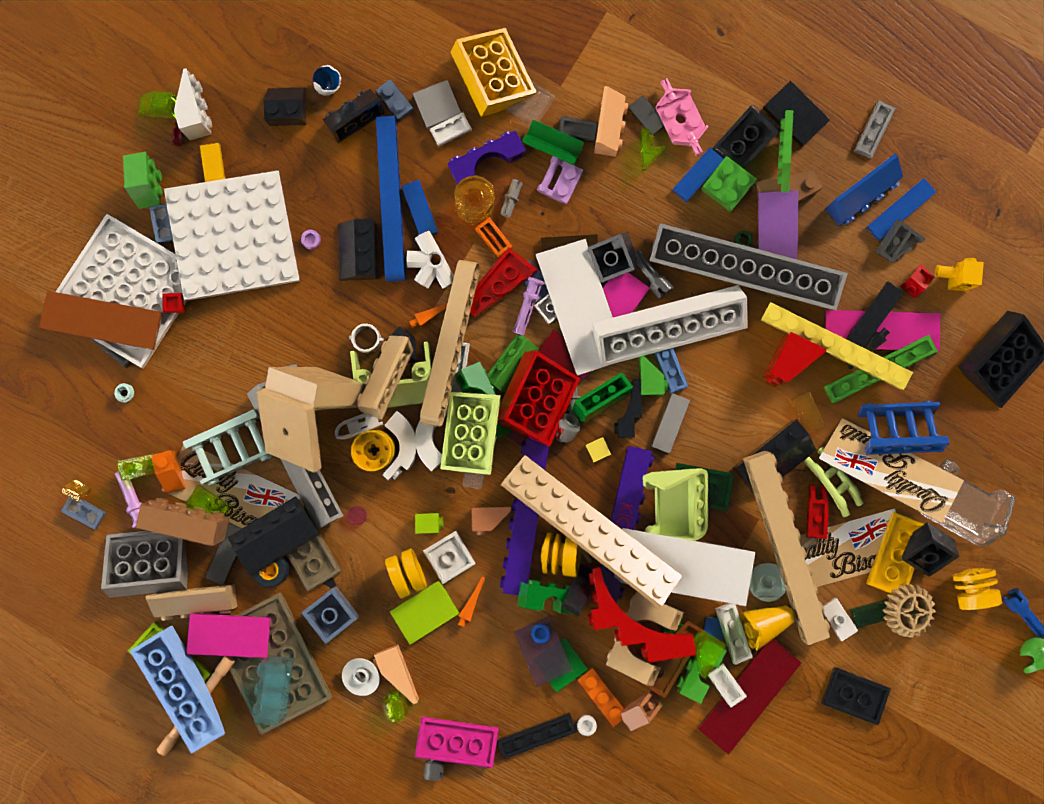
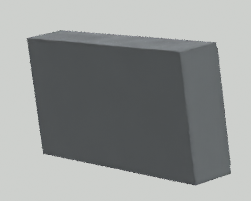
M643 95L628 107V110L651 137L664 127L659 114Z
M561 116L559 131L579 140L595 143L598 123Z

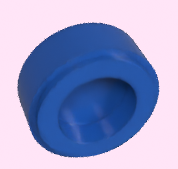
M537 624L531 631V637L536 643L545 644L551 638V630L544 624Z

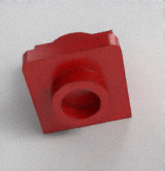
M920 264L901 285V288L910 296L916 298L926 290L935 276Z

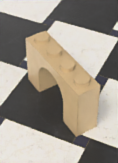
M636 592L630 600V608L626 615L641 625L645 622L653 621L676 631L684 612L664 603L658 608L642 594ZM615 639L614 647L607 655L608 661L606 665L645 685L654 686L661 667L641 658L635 651L634 645L621 646L620 642H616Z

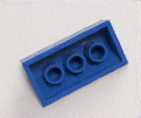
M896 153L838 196L825 208L838 226L842 223L849 224L855 219L854 214L858 211L862 214L870 208L869 203L871 201L878 202L885 196L883 192L887 189L891 192L900 185L898 181L903 178V173Z

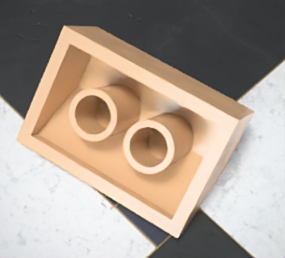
M607 86L604 87L594 154L616 157L617 151H621L623 140L619 138L620 133H624L625 121H622L623 114H627L628 103H625L626 96Z

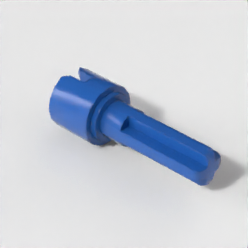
M1019 588L1009 590L1007 594L1010 599L1003 596L1002 600L1013 613H1018L1037 637L1043 638L1044 626L1028 607V599Z

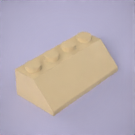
M389 336L388 340L382 344L381 356L375 360L373 364L374 371L366 379L364 393H360L357 399V407L361 412L382 420L413 352L410 340L405 336Z
M235 584L159 592L147 595L146 601L154 618L161 617V620L174 619V615H181V618H189L191 613L212 614V611H219L220 614L231 613V609L237 607Z

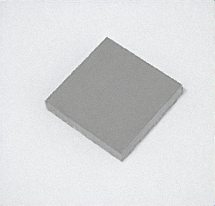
M448 80L413 93L427 129L461 113Z

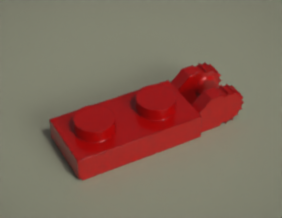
M809 484L806 538L827 539L829 508L827 489L824 485H821V500H816V487L814 484Z

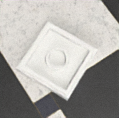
M457 531L423 550L442 584L476 564Z

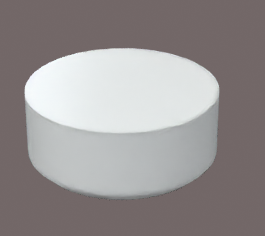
M583 715L577 721V728L580 734L590 736L596 731L597 724L592 716Z

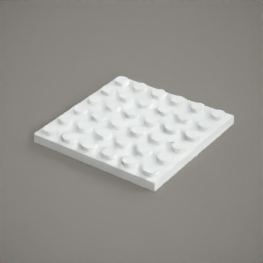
M279 171L164 189L185 301L300 282Z
M106 214L56 290L58 293L162 313V294L183 293L176 254ZM163 313L154 350L94 340L144 369L179 313Z

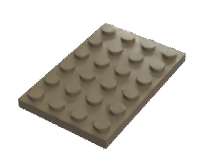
M282 592L236 615L271 617L267 658L231 656L235 663L230 668V672L261 735L332 699V694Z

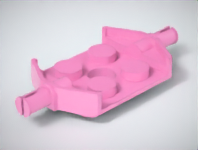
M668 78L662 80L660 83L665 93L655 108L672 144L692 146L696 156L702 154L703 151L698 140L707 130L708 125L705 126L691 98V90L673 89ZM676 116H683L685 123H678Z

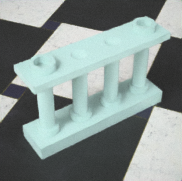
M254 409L183 441L185 449H192L196 452L205 472L206 478L200 480L201 484L214 485L223 476L260 459L263 462L272 458V455L265 451L263 439L256 426V420L259 417ZM244 425L249 427L260 452L250 458L238 433L239 427ZM226 433L231 435L242 459L241 462L235 465H231L220 441L222 439L221 436ZM209 441L214 444L224 467V470L215 474L203 450V444Z

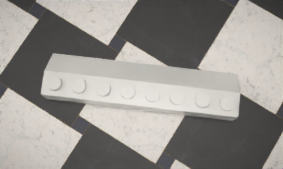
M739 285L592 323L601 364L606 366L748 328L747 296Z

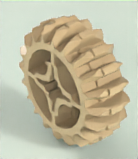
M905 584V586L899 585L898 590L892 589L893 595H887L889 601L884 602L887 605V608L883 609L884 613H887L883 617L887 621L886 625L894 633L903 637L913 638L914 635L920 636V632H926L925 627H931L929 622L934 620L932 613L936 612L932 608L935 605L931 601L932 596L927 594L928 591L917 585Z

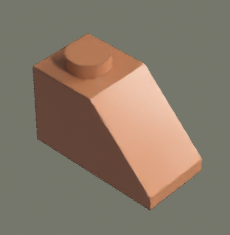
M511 507L472 508V531H476L477 535H488V531H492L511 511Z
M649 690L627 705L622 711L623 722L630 731H633L650 723L663 705L655 692Z

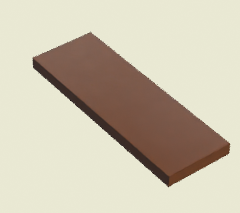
M47 291L38 328L154 350L163 313Z

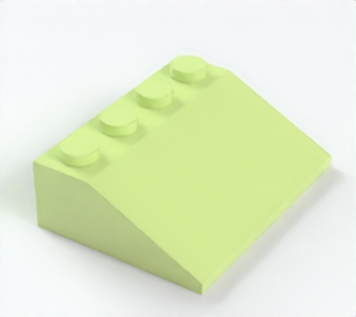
M450 392L440 469L491 475L500 395Z

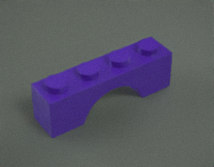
M516 130L513 132L508 131L495 141L494 139L488 140L484 143V146L478 149L475 147L468 150L467 154L461 157H453L447 164L458 188L475 181L476 168L483 160L490 157H498L510 164L525 157L526 150Z

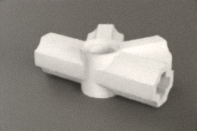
M431 232L422 233L415 238L421 251H407V268H421L414 280L429 289L436 277L442 289L453 283L454 274ZM433 255L441 257V262L438 265L432 264L431 258Z

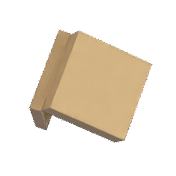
M269 367L266 386L257 392L266 453L312 472L321 469L314 410L356 408L358 405L357 399L360 393L363 392L364 383L318 367Z

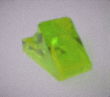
M649 128L641 129L640 132L642 171H646L665 149V146L650 147L653 146V134L650 135Z
M151 455L117 461L121 481L135 480L139 477L155 474Z

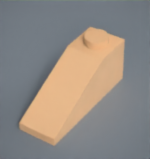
M399 644L377 652L374 655L375 659H373L376 668L413 704L417 703L419 697Z

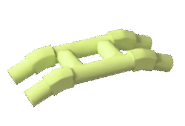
M821 447L817 452L821 455L825 448ZM810 457L804 461L830 493L843 517L850 515L847 503L843 496H841L847 489L856 506L863 504L859 489L852 483L844 471L829 464L831 468L824 473L822 467ZM835 474L843 482L837 488L829 480Z

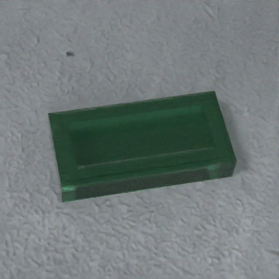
M884 599L850 608L855 627L860 628L886 621L883 617L887 613H884L883 609L887 608L884 602L889 600Z

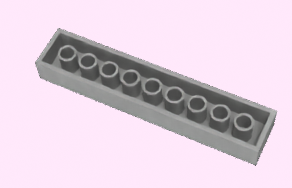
M662 223L658 224L648 260L657 264L836 311L848 274Z

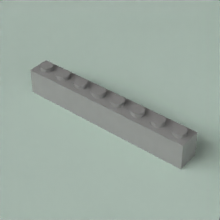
M266 382L257 384L247 393L260 420L257 392L265 388ZM281 459L317 530L343 516L320 470L312 472Z

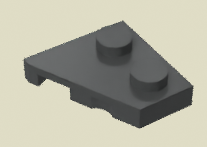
M896 219L875 252L893 263L902 254L912 250V246L918 242H924L926 238L901 220Z

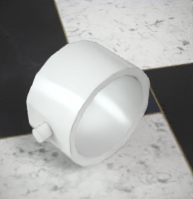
M367 323L358 325L352 331V336L349 335L353 346L365 354L377 351L381 342H384V338H381L379 331L373 325ZM365 328L373 329L377 334L376 344L370 349H360L356 344L358 332Z

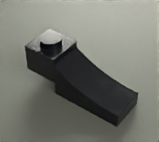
M633 379L631 381L633 389L625 414L622 418L617 419V423H614V434H618V439L635 437L634 419L642 418L641 379Z

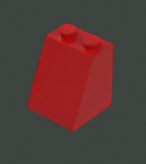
M790 332L782 337L763 378L767 379L766 382L775 387L785 384L823 355L826 349Z

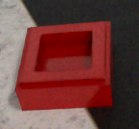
M183 293L162 294L164 314L184 313Z

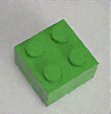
M146 152L124 155V188L136 206L141 209L161 205L163 190L160 186V181H162V174L160 170L156 169L154 160L150 159Z
M726 156L703 185L701 191L731 213L757 179Z

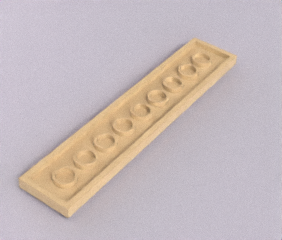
M526 455L502 482L501 486L658 608L663 605L682 577Z

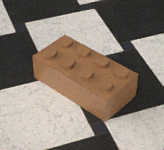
M156 498V500H149L147 503L140 505L136 528L213 546L225 540L229 518L224 517V513L213 511L212 513H207L204 508H186V504H170L166 499Z

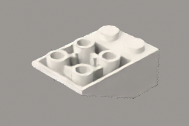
M183 69L174 113L179 129L191 141L212 135L210 128L213 126L210 117L205 112L208 108L205 99L201 98L200 93L203 90L200 82L196 81L194 74H190L187 69Z

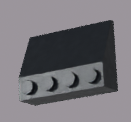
M1007 311L958 367L973 385L999 408H1002L1044 361V342L1024 314Z

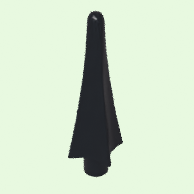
M883 328L879 333L875 332L865 346V349L871 352L887 341L885 337L890 332L886 328ZM849 365L848 368L851 370V369H853L854 367L851 366V365Z

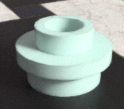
M126 383L118 385L114 391L115 398L124 403L131 401L134 397L133 387ZM124 390H127L128 394L124 397L122 393Z

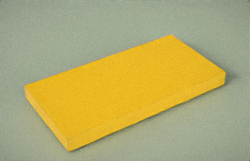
M892 512L869 573L867 585L893 595L892 589L898 590L899 585L905 586V584L910 583L915 568L903 561L901 557L912 533L923 526V523Z

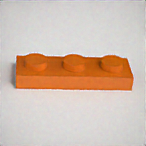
M593 667L577 678L578 682L613 727L623 720L621 716L624 710L623 706Z

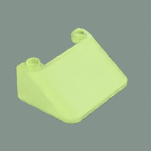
M697 468L651 472L643 476L644 487L647 489L655 488L656 524L647 526L645 532L696 541L706 534L708 529V473L706 470Z

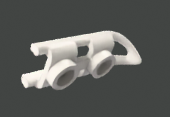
M364 413L341 422L335 429V437L337 439L352 438L365 431L379 428L384 424L379 422L376 417ZM365 417V421L358 423V419ZM347 424L350 434L339 436L340 428Z

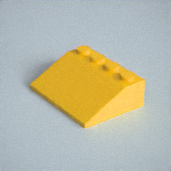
M506 28L456 40L451 54L481 117L498 113L536 94V90Z

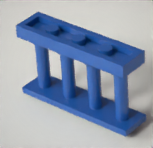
M924 401L922 403H867L862 405L858 412V417H867L872 438L869 439L865 446L866 455L944 452L949 444L948 436L937 434L933 417L940 403ZM914 415H925L930 437L918 436ZM895 416H906L910 437L901 438L899 436ZM875 417H887L891 438L879 437Z

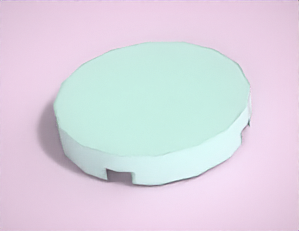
M762 563L752 569L749 589L755 597L761 601L771 602L778 600L786 592L776 564Z

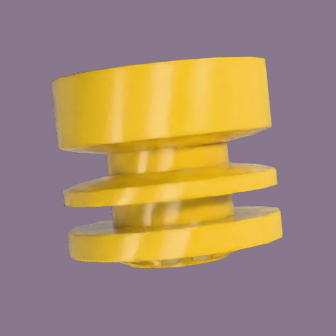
M368 430L360 433L354 439L351 446V456L354 463L366 471H377L387 467L396 455L394 439L382 430ZM374 444L375 447H379L380 451L377 452V455L375 452L371 451V449L374 448Z
M548 532L541 552L542 572L549 574L552 567V574L556 575L559 568L562 567L564 576L577 577L582 548L568 537H566L565 543H562L561 534H557L554 541V534Z
M973 568L953 575L954 581H963L955 584V589L965 590V592L957 595L960 609H984L1002 604L1000 590L990 589L989 587L998 583L997 579L990 578L996 575L995 569Z

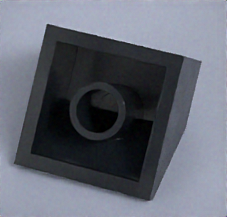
M268 88L264 98V119L269 126L306 125V88Z
M927 522L912 533L901 558L930 577L960 556L955 539Z

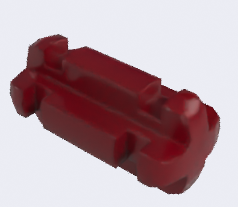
M177 122L173 124L175 127L172 130L171 138L173 140H171V144L181 146L184 134L179 129Z

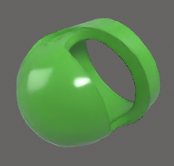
M1030 638L1022 644L1020 656L1030 655L1033 657V661L1023 668L1025 674L1044 669L1043 638Z

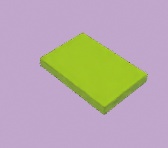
M440 580L390 611L410 645L460 613Z

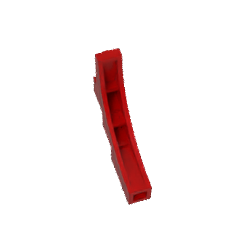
M592 568V573H589L590 584L595 586V592L592 593L594 605L598 604V608L590 609L591 613L588 614L589 626L593 625L594 630L617 626L618 630H614L616 642H620L621 646L644 643V646H641L642 656L647 658L649 663L696 655L694 638L691 633L671 634L658 632L644 627L626 615L611 597L604 583L601 568Z

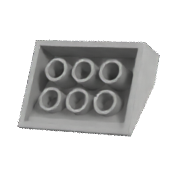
M152 531L106 535L101 590L109 598L187 590L188 564L185 539Z

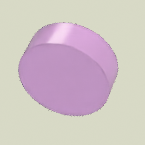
M306 230L301 236V242L305 248L313 250L319 247L321 237L315 230Z

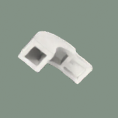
M419 421L415 433L416 449L422 462L433 472L441 464L442 453L436 448L433 440L436 426L423 424Z
M398 411L384 425L395 434L400 445L398 457L383 474L387 480L392 478L395 480L402 473L401 467L409 471L417 456L415 430L411 423Z

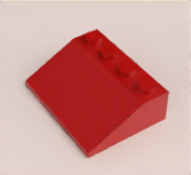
M537 350L524 352L499 406L497 422L514 432L550 447L559 428V421L563 419L581 378Z

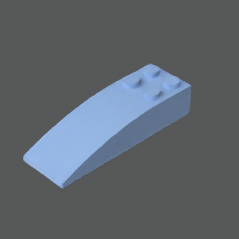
M172 625L130 650L191 753L225 734L207 686Z

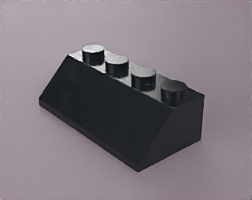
M795 419L791 420L748 456L763 451L771 452L777 461L775 466L777 473H780L783 478L813 454L816 448L809 433ZM741 460L733 469L754 494L744 460Z
M295 496L227 538L248 574L253 576L312 540L319 533L305 507Z

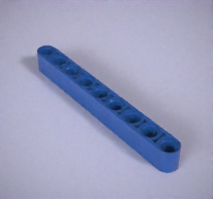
M395 116L376 117L385 279L386 282L406 281L397 123Z

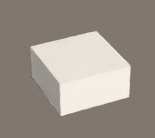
M549 294L534 305L536 311L548 325L557 319Z

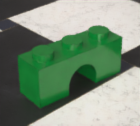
M528 580V583L521 582L517 606L524 609L543 611L545 600L552 596L554 611L575 615L561 607L571 585L564 584L562 588L558 587V584L546 582V585H540V581Z

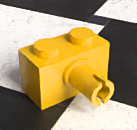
M965 258L952 267L937 265L935 277L949 278L948 290L967 292L982 285L984 262H978L975 258Z

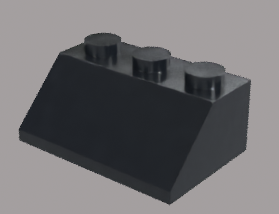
M369 89L360 92L357 98L352 101L343 103L338 110L329 112L323 121L337 143H340L374 121L376 117L385 114L380 99Z
M353 219L338 224L339 280L378 279L376 223L374 219Z

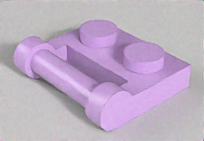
M552 156L550 167L542 183L538 185L537 191L567 205L583 169ZM557 167L562 168L561 174L553 190H551L548 186Z

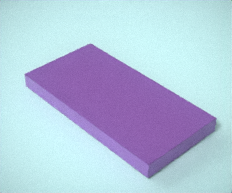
M789 190V192H758L759 250L797 259L798 190Z

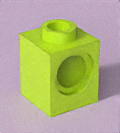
M440 513L415 514V534L440 533V529L444 528L443 517H440Z

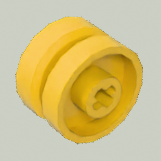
M412 548L401 552V560L396 555L385 559L389 577L400 598L411 595V585L417 592L427 588L424 573Z

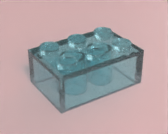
M270 655L259 663L257 675L260 678L259 684H256L255 687L257 703L254 704L252 709V716H255L254 723L279 725L287 717L294 658Z

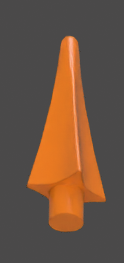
M447 303L414 314L415 319L409 321L411 327L414 328L419 325L422 328L433 318L445 311Z
M485 577L480 578L473 594L458 615L461 617L458 625L464 628L467 621L471 622Z

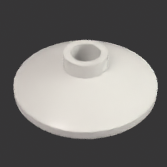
M356 658L350 660L344 666L342 681L345 687L353 694L366 696L377 689L380 682V674L372 662Z

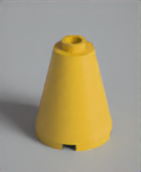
M784 605L739 613L749 646L752 649L756 648L758 650L791 626L795 619L793 609Z

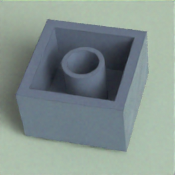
M337 586L329 590L302 612L325 644L360 617Z

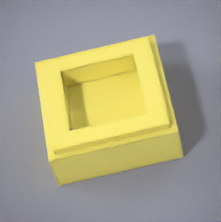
M603 437L585 445L593 463L611 455Z

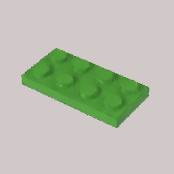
M786 110L785 118H781V130H784L780 131V158H778V170L782 171V173L778 172V184H781V192H789L793 110Z

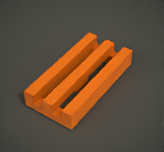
M490 217L475 228V231L497 259L503 255L508 247L513 248ZM488 223L494 229L497 235L501 238V240L505 243V248H503L500 242L496 239L493 233L486 226ZM483 228L486 231V233L490 236L493 242L501 250L500 252H498L494 248V246L491 244V242L487 239V237L480 229Z

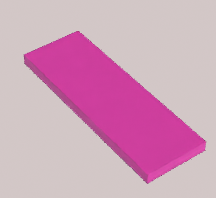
M625 273L608 280L603 287V291L612 317L632 313L650 288L630 273ZM573 367L571 372L577 375L575 368ZM589 372L577 376L583 380Z
M825 310L824 329L846 339L865 311ZM889 312L876 331L879 333L883 328H886L890 333L885 337L887 341L875 350L896 351L929 335L937 351H940V313Z

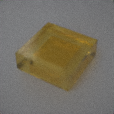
M74 479L63 487L61 493L79 502L90 493L91 488Z

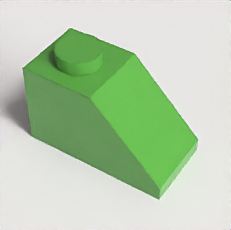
M640 356L639 379H641V396H663L665 391L668 390L667 380H664V375L645 356Z

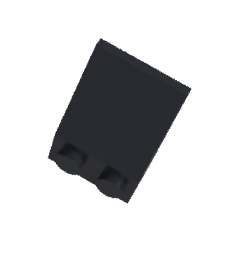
M751 105L712 149L723 159L727 156L745 169L777 136L781 129L755 105Z

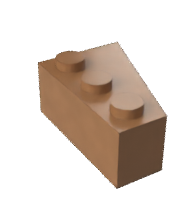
M814 171L790 175L789 190H798V203L813 196L823 188ZM778 178L754 182L750 189L758 201V192L781 191V184H778Z

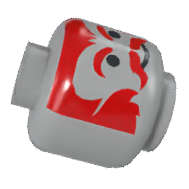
M564 414L563 419L559 421V428L555 438L560 442L567 443L573 441L580 430L578 419L572 414Z

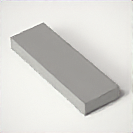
M878 100L853 152L868 159L873 157L896 108Z
M671 394L651 447L670 454L690 402L689 399Z

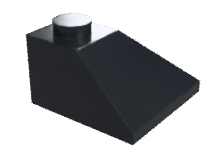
M628 231L587 247L601 283L636 269L635 248Z

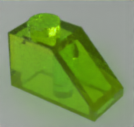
M151 91L143 94L140 97L138 114L176 119L174 108L177 98L170 92Z
M702 630L701 633L698 632L694 637L695 658L699 674L706 679L726 644L705 630Z

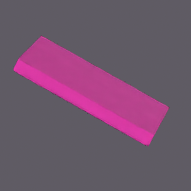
M191 613L187 654L267 658L271 617Z
M421 716L414 757L493 768L499 728Z

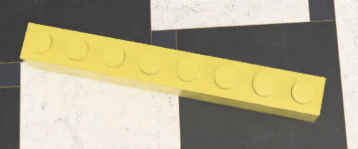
M771 302L761 318V321L787 334L793 332L825 348V353L900 390L905 389L913 374L912 371Z

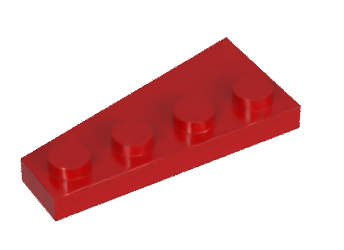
M508 247L477 284L470 314L477 318L528 280L529 277L536 274L538 269Z

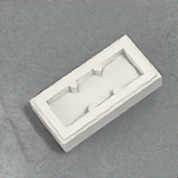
M463 112L430 128V132L438 147L472 131Z
M836 597L823 605L824 612L822 613L840 641H844L858 631Z
M723 663L720 664L719 668L716 667L707 674L731 708L747 697Z

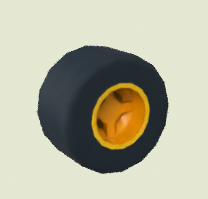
M285 556L254 574V580L259 585L269 588L282 584L289 575L290 566Z

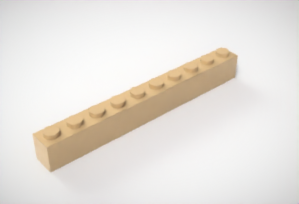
M767 451L743 458L791 608L795 613V621L801 639L807 645H811L830 638L828 632L830 626L822 613L824 612V607L818 601L816 595L818 594V589L811 579L813 575L812 570L806 564V551L800 545L799 539H801V536L793 523L795 517L787 505L789 498L782 489L781 484H783V480L775 467L777 465L776 458L771 452Z

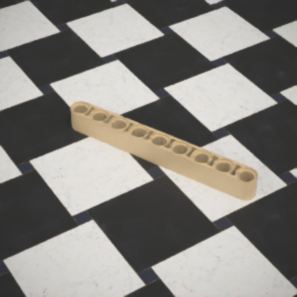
M459 260L457 263L420 413V422L423 424L441 427L444 422L480 273V264L478 262Z

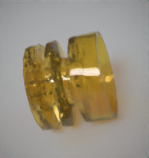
M468 176L462 179L456 186L454 202L459 218L466 223L480 224L491 216L494 208L495 194L494 188L485 178ZM473 201H476V206L472 205Z

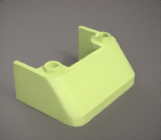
M424 342L426 361L418 362L412 367V379L399 381L387 408L423 403L432 368L431 350L428 342ZM350 351L353 380L364 383L362 392L364 393L366 379L372 373L366 369H360L359 355L355 351Z

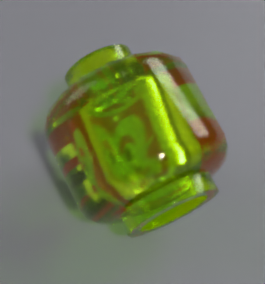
M390 691L382 699L384 717L391 722L402 721L408 714L407 697L399 693V691Z

